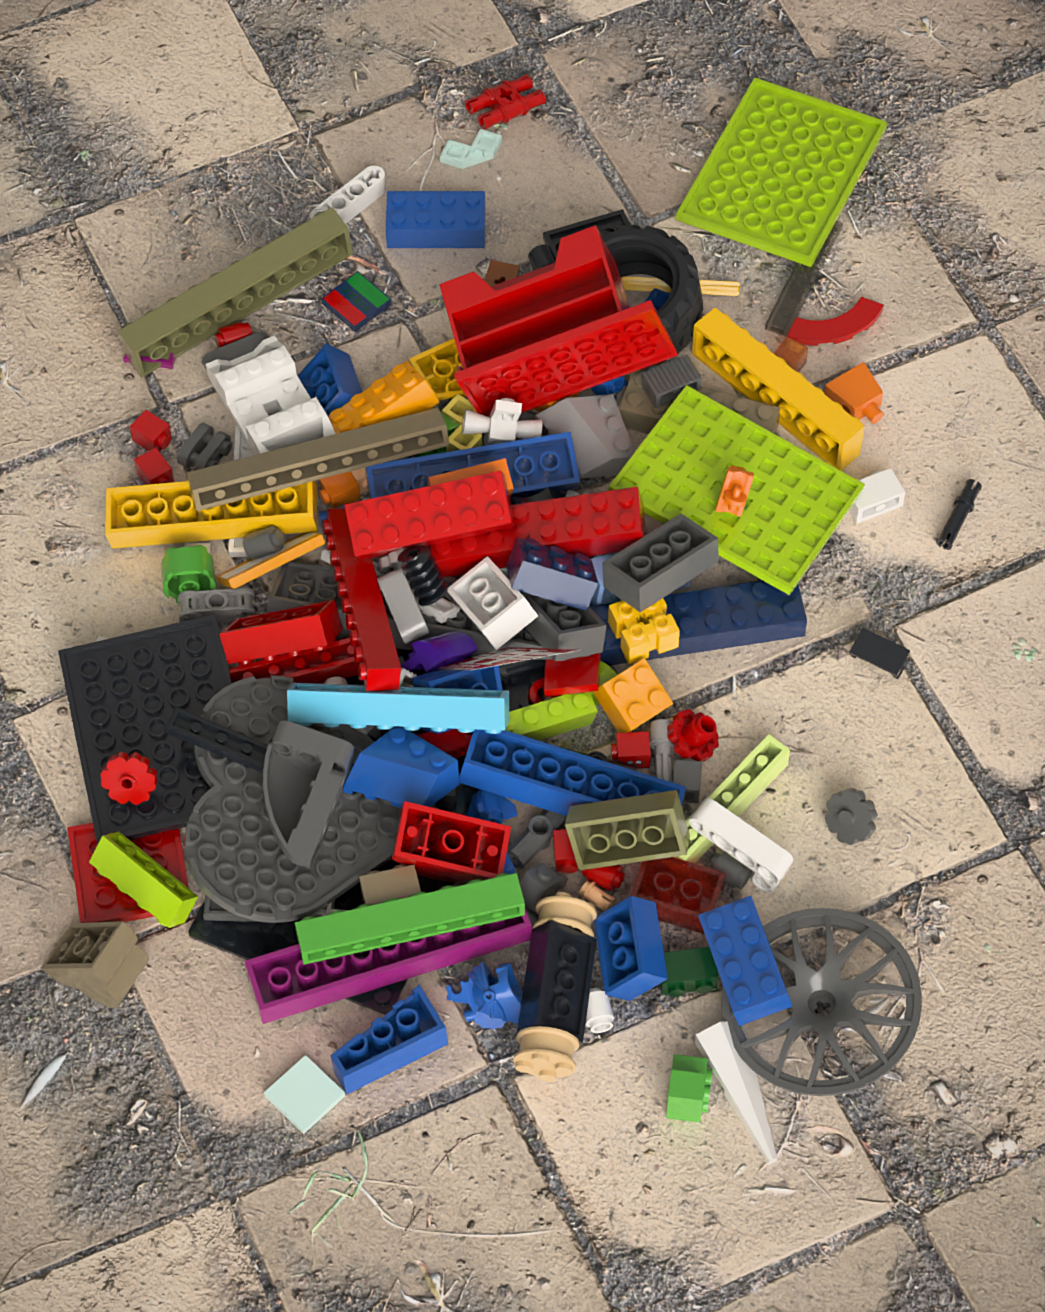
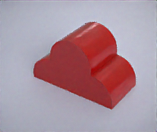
M404 801L402 803L392 859L403 865H414L417 875L429 879L446 882L492 879L499 874H503L511 826Z

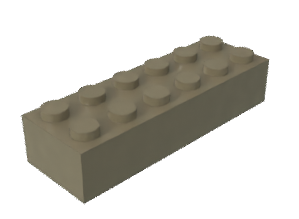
M637 370L632 372L619 406V411L627 429L649 434L674 401L654 408V405L642 388V373L644 371ZM701 387V390L698 391L776 434L779 425L780 407Z

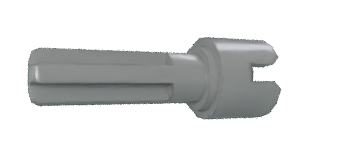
M659 719L652 721L650 726H648L650 748L655 750L656 778L672 782L671 749H673L674 743L669 741L667 737V726L672 721Z

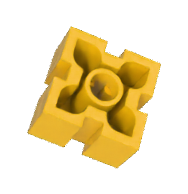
M663 598L642 612L637 611L624 601L609 605L608 623L616 639L621 638V649L629 665L644 658H649V651L656 649L658 654H661L679 646L680 630L671 614L666 615L667 605Z

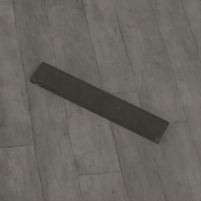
M835 222L812 267L796 262L765 324V330L787 337L795 318L799 316L842 230L843 223Z

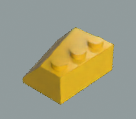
M454 338L408 359V362L426 380L438 400L454 398L457 394L462 397L466 396L456 382L454 375L457 372V367H462Z

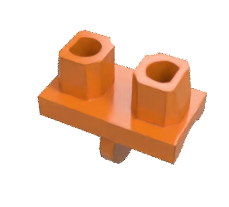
M734 465L727 468L716 503V512H729L736 516H742L754 478L753 472H748L745 468Z

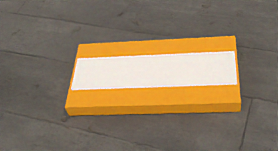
M315 532L301 533L285 541L281 551L257 559H249L216 575L219 584L235 589L324 545L325 541L322 534Z

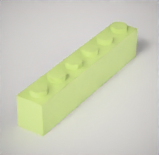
M768 734L708 798L716 801L739 817L788 766L790 749ZM691 816L686 820L690 834L687 855L663 858L664 861L683 875L714 844L691 827L689 824Z

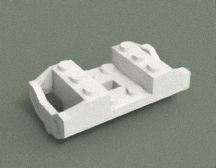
M275 335L263 340L253 352L231 361L216 359L206 364L208 378L254 455L336 434L317 398L311 399L297 377L295 362Z

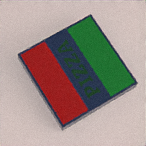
M359 271L355 272L321 298L322 304L354 332L358 331L392 304L391 298Z

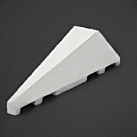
M721 1021L696 1034L695 1045L702 1056L708 1058L707 1064L713 1069L714 1075L723 1087L724 1096L762 1156L770 1165L777 1161V1156L757 1074L747 1066L735 1050L728 1022ZM741 1025L742 1030L748 1040L745 1025Z

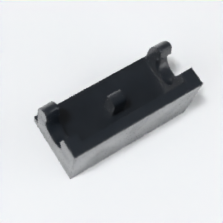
M862 628L849 651L851 657L855 659L858 657L885 670L896 679L900 678L910 661V650L865 628Z

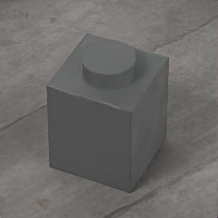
M693 759L675 760L673 783L686 787L683 802L699 803L702 762Z

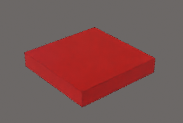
M601 653L571 658L565 661L546 659L545 697L599 691Z

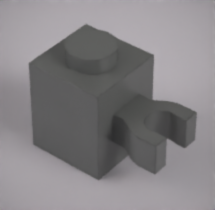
M544 863L526 871L520 884L525 905L535 913L536 904L539 900L555 896L558 889L565 887L568 881L565 875L560 877L556 874L557 869L552 866L550 868Z

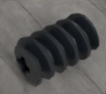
M417 545L401 552L397 560L404 562L401 568L403 571H407L405 576L407 580H411L410 586L415 589L414 595L419 597V605L428 606L440 600L446 594L448 586L443 581L444 578L439 572L438 565L435 564V559L431 555L429 547Z

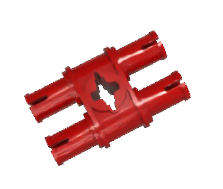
M525 74L515 80H504L497 86L485 88L482 94L465 100V107L471 115L485 108L491 109L487 113L478 115V123L485 130L498 123L507 124L511 119L520 115H527L530 109L545 104L546 97L541 89L525 96L519 94L533 88L531 78L528 74Z

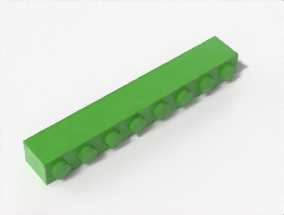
M503 873L488 880L476 879L461 886H445L438 891L429 893L417 892L411 897L402 899L390 898L384 901V903L375 905L363 904L356 909L348 911L336 910L326 916L317 918L314 916L305 917L301 921L295 922V928L303 965L523 916L525 915V902L517 873L510 875Z

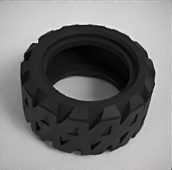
M625 225L616 227L617 231L614 232L607 230L601 232L600 234L617 264L621 278L634 274L650 275L664 281L672 289L669 298L657 310V313L670 335L677 353H680L688 346L690 338L693 337L694 324L702 318L703 311L698 269L693 256L689 254L687 247L675 236L669 237L664 230L655 227L645 226V229H641L637 225ZM664 360V361H662V362H659V363H656V364H653V365H651V366H656V365L662 364V363H664L666 360Z

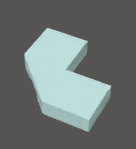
M480 129L471 146L449 139L440 155V162L464 169L493 159L503 141L502 135Z

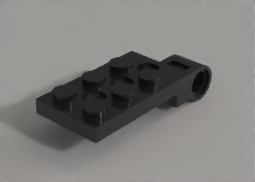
M621 209L543 232L545 245L534 247L528 254L533 269L536 270L556 262L558 253L556 250L559 248L560 239L595 225L600 233L605 230L614 232L617 231L616 227L631 225L624 210Z

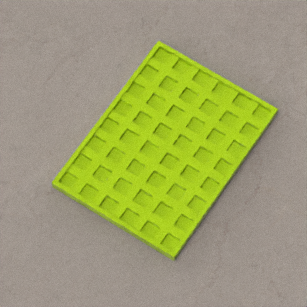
M686 385L609 485L608 491L638 487L645 514L662 524H665L679 514H683L718 537L719 556L790 595L860 496L865 484ZM732 465L743 467L746 471L754 473L741 517L729 512H716L715 510L727 468H730Z

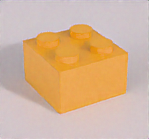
M645 658L601 685L599 691H593V694L618 733L632 731L673 704Z

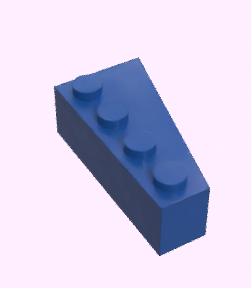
M419 984L412 990V994L404 1001L402 999L393 1005V1009L382 1018L378 1017L371 1023L369 1029L362 1034L358 1033L331 1055L334 1074L345 1093L349 1094L448 1045L446 1027Z

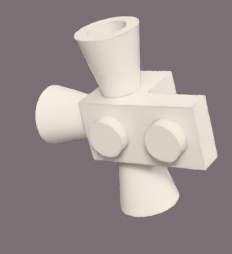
M503 398L495 401L489 417L465 409L462 421V435L485 433L483 438L485 446L515 441L516 437L520 439L541 437L542 419L517 421L521 414L522 403H517L513 399Z

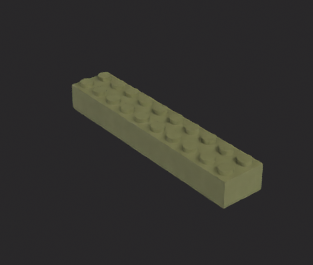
M333 207L326 211H321L314 218L297 225L290 232L276 237L271 243L262 248L255 249L245 258L237 260L226 269L212 274L207 280L198 285L191 286L186 292L177 297L170 298L165 304L155 310L148 311L143 317L134 322L127 323L122 329L118 330L130 363L142 378L160 368L161 363L141 361L140 356L150 357L152 360H168L170 353H173V357L177 358L215 334H218V328L239 322L352 256L353 252L347 225Z

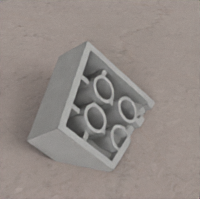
M613 394L565 398L535 416L536 420L542 419L543 425L549 431L548 435L571 432L580 478L618 475L635 453Z

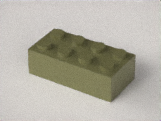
M677 790L569 806L565 822L579 870L687 855L690 834Z

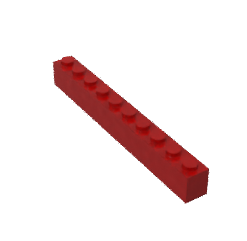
M327 509V519L322 521L323 535H326L327 551L330 550V564L334 566V580L338 582L339 598L343 597L342 612L346 614V628L351 630L350 644L351 647L355 646L354 660L355 663H359V680H364L366 691L399 690L401 666L372 558L359 560L354 556L346 510Z

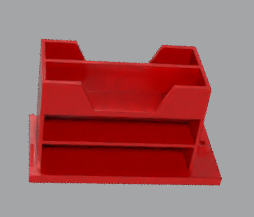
M596 225L561 238L555 263L513 279L489 286L473 271L439 284L462 367L458 366L457 372L454 373L456 382L477 413L489 417L496 400L509 398L517 403H522L521 413L678 356L676 347L652 301L649 300L633 307L629 306L617 264Z

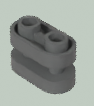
M205 423L199 424L180 449L177 457L178 464L190 468L195 463L194 470L218 465L222 457L227 456L232 449L231 436L222 431L217 432L213 436L214 428Z

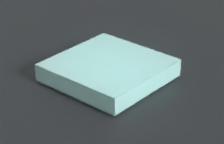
M305 1055L264 1092V1097L304 1134L345 1097V1092Z

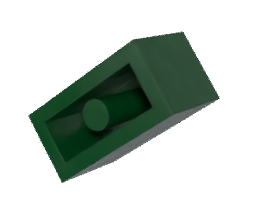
M710 947L664 952L668 979L660 983L662 996L678 997L687 992L695 991L698 993H708L718 988V970Z

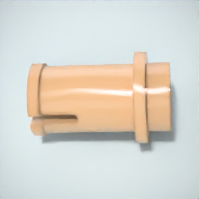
M586 881L578 893L582 897L581 900H588L603 910V912L611 908L616 898L595 886L596 882L590 883Z

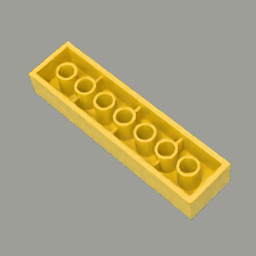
M713 308L694 324L692 355L745 398L780 407L779 425L822 460L842 471L860 456L864 433L862 422L857 417H852L838 402H833L819 387H815L808 382L803 374L789 367L783 358L774 355L764 343L758 342L745 328H740L726 313L720 312L717 308Z
M188 481L106 488L105 535L112 549L243 538L246 534L270 526H276L283 534L318 531L316 481L197 511Z

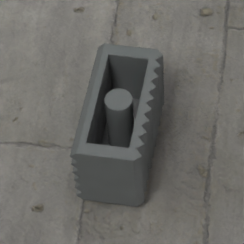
M688 355L674 357L666 364L651 366L642 373V388L651 400L654 408L674 401L686 385L696 391L701 390L702 377Z

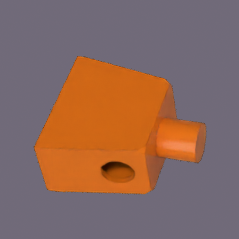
M864 362L825 384L824 394L833 402H838L852 417H857L860 420L866 416L872 424L877 423L883 417L884 413L879 409L882 404L883 391Z

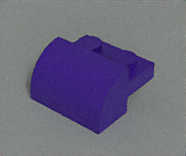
M452 631L413 642L412 646L415 651L408 655L409 659L401 667L412 673L424 669L426 672L463 661L475 653L478 648L472 638L466 633Z

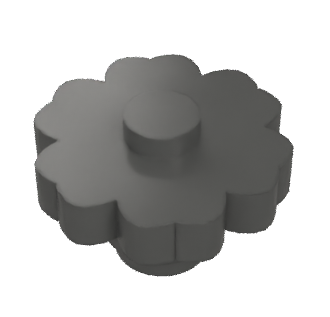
M849 788L843 792L834 793L830 800L827 801L826 807L829 813L825 815V821L828 824L829 831L837 833V838L840 842L848 845H853L859 841L863 842L870 839L876 831V825L873 821L877 818L878 813L874 802L865 800L863 791Z

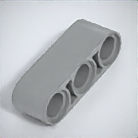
M402 568L378 577V583L404 643H409L429 634L428 627Z

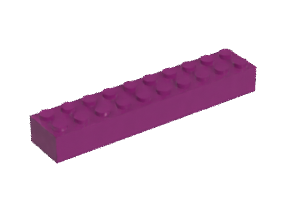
M525 909V915L305 965H303L299 944L245 960L244 963L262 1023L266 1024L530 941L532 925Z

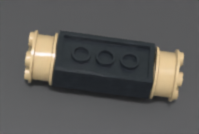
M558 892L555 896L543 898L536 904V912L539 917L538 921L534 923L531 933L516 1039L520 1047L519 1052L513 1058L517 1071L539 1076V1079L546 1082H553L556 1078L569 1076L576 1070L573 1055L584 1039L597 939L594 938V932L591 929V923L597 917L595 905L573 898L569 893Z

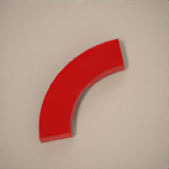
M860 297L853 308L832 319L806 320L796 317L787 334L786 341L801 345L818 346V344L832 342L833 344H838L853 339L854 335L863 330L866 331L876 322L884 309V304Z

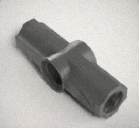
M544 809L540 815L531 818L528 827L507 848V853L513 866L523 869L540 850L546 849L551 843L553 830H560L565 825L567 816ZM536 831H541V832H543L544 834H537V833H535V832H536Z

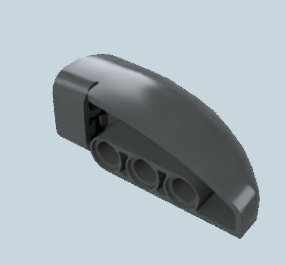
M282 720L279 721L265 754L263 769L265 810L273 834L288 860L293 864L310 869L343 794L342 786L353 761L354 746L343 739Z

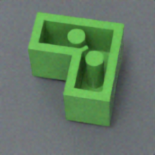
M674 1054L668 1093L667 1119L701 1123L702 1113H708L713 1070L707 1069L708 1058Z

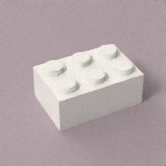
M488 556L447 590L460 609L496 650L538 617L525 597L518 590L511 589L508 578Z

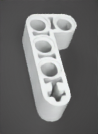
M379 166L367 167L311 211L310 219L314 218L319 212L333 207L346 224L384 194L386 189L384 170Z
M705 798L689 819V824L694 830L754 871L753 883L766 893H772L793 863V857L785 849L712 799Z

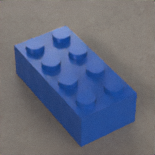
M387 191V248H485V191Z
M752 896L698 915L739 1026L793 1007Z

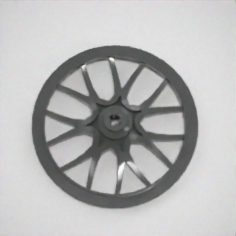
M814 908L795 911L778 917L764 925L763 928L769 944L788 933H792L796 962L771 949L776 962L786 968L796 980L795 986L786 988L793 1006L787 1009L792 1014L783 1023L747 1040L742 1027L736 1021L723 986L721 1005L723 1021L728 1022L732 1042L740 1058L752 1071L769 1083L790 1092L811 1096H833L849 1093L864 1088L887 1074L902 1059L912 1044L920 1023L922 1011L920 980L915 965L902 944L878 923L859 914L840 909ZM825 926L827 936L826 963L816 972L806 965L801 952L797 930ZM831 927L846 929L860 934L835 957ZM866 938L879 946L887 954L856 978L841 979L840 972L846 961ZM892 961L901 976L904 987L869 982ZM872 994L906 995L904 1020L860 1011L853 1005L858 998ZM821 1006L823 1009L828 1007V1014L825 1016L822 1013L817 1014L818 1007ZM864 1024L901 1027V1030L894 1043L884 1054ZM850 1027L859 1033L880 1059L868 1068L855 1073L836 1040L835 1033L837 1028ZM813 1031L818 1036V1046L809 1080L782 1072L788 1053L800 1034ZM787 1034L776 1068L766 1062L753 1049L755 1045ZM827 1044L849 1076L834 1080H816Z

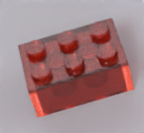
M674 857L642 861L630 896L655 902L659 921L705 934L698 915L718 908L725 889L726 873Z

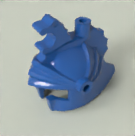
M481 962L480 966H474L473 971L467 973L469 981L463 979L460 982L461 992H456L452 984L446 987L448 992L447 1000L458 1003L463 1002L464 1004L468 1003L471 1009L464 1011L466 1021L474 1020L483 1029L490 1028L494 1030L496 1028H503L505 1022L508 1021L518 1024L523 991L517 982L511 963L498 965V968H496L498 978L496 979L484 962Z

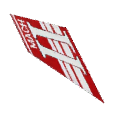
M505 647L437 669L475 670L579 650Z

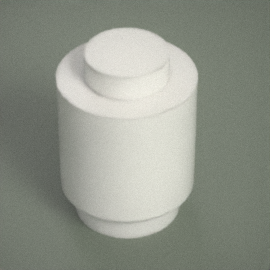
M599 988L590 989L586 1025L590 1027L593 1033L608 1031L613 1027L612 1022L614 1020L609 996Z

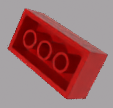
M335 600L236 618L219 635L227 663H238L239 666L252 663L253 659L262 658L263 661H269L277 658L280 654L287 653V656H295L303 653V650L312 648L313 652L328 648L330 642L336 640L335 637L343 628Z

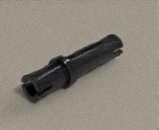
M968 479L961 495L956 497L954 501L955 507L939 538L936 540L937 545L941 547L945 539H947L943 549L950 550L968 513L972 512L975 507L974 501L982 489V485L977 482L972 490L971 488L975 482L974 479Z

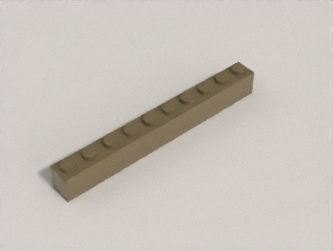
M434 408L187 472L186 476L190 494L196 510L200 511L449 446L447 425L439 409Z

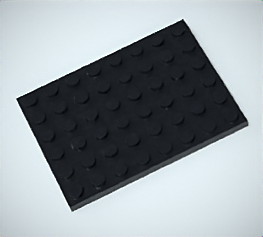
M216 614L58 650L97 844L103 835L118 831L129 840L187 827L195 805L211 789L197 766L194 745L164 733V730L175 707L201 716L209 700L220 690L232 684L219 635L220 630ZM119 752H125L128 756L135 752L139 753L141 756L149 759V767L157 770L158 783L155 790L151 792L147 801L139 805H135L130 801L120 804L109 797V789L101 786L102 779L100 775L103 767L107 766L109 757Z

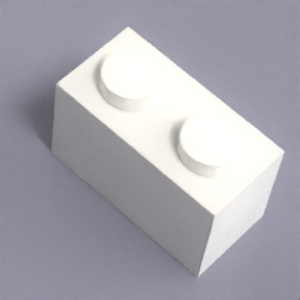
M890 468L884 471H876L870 476L858 480L864 483L865 487L849 512L855 522L859 523L903 506L905 491L893 470Z

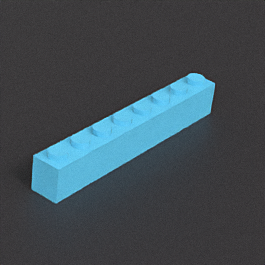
M293 683L287 690L288 721L296 722V724L302 726H310L313 723H323L325 727L350 724L352 728L377 725L378 729H391L393 726H403L405 730H418L420 727H429L432 731L437 732L446 731L447 728H454L463 733L480 729L485 730L486 733L496 734L505 730L509 724V691L399 687V690L366 691L365 685Z

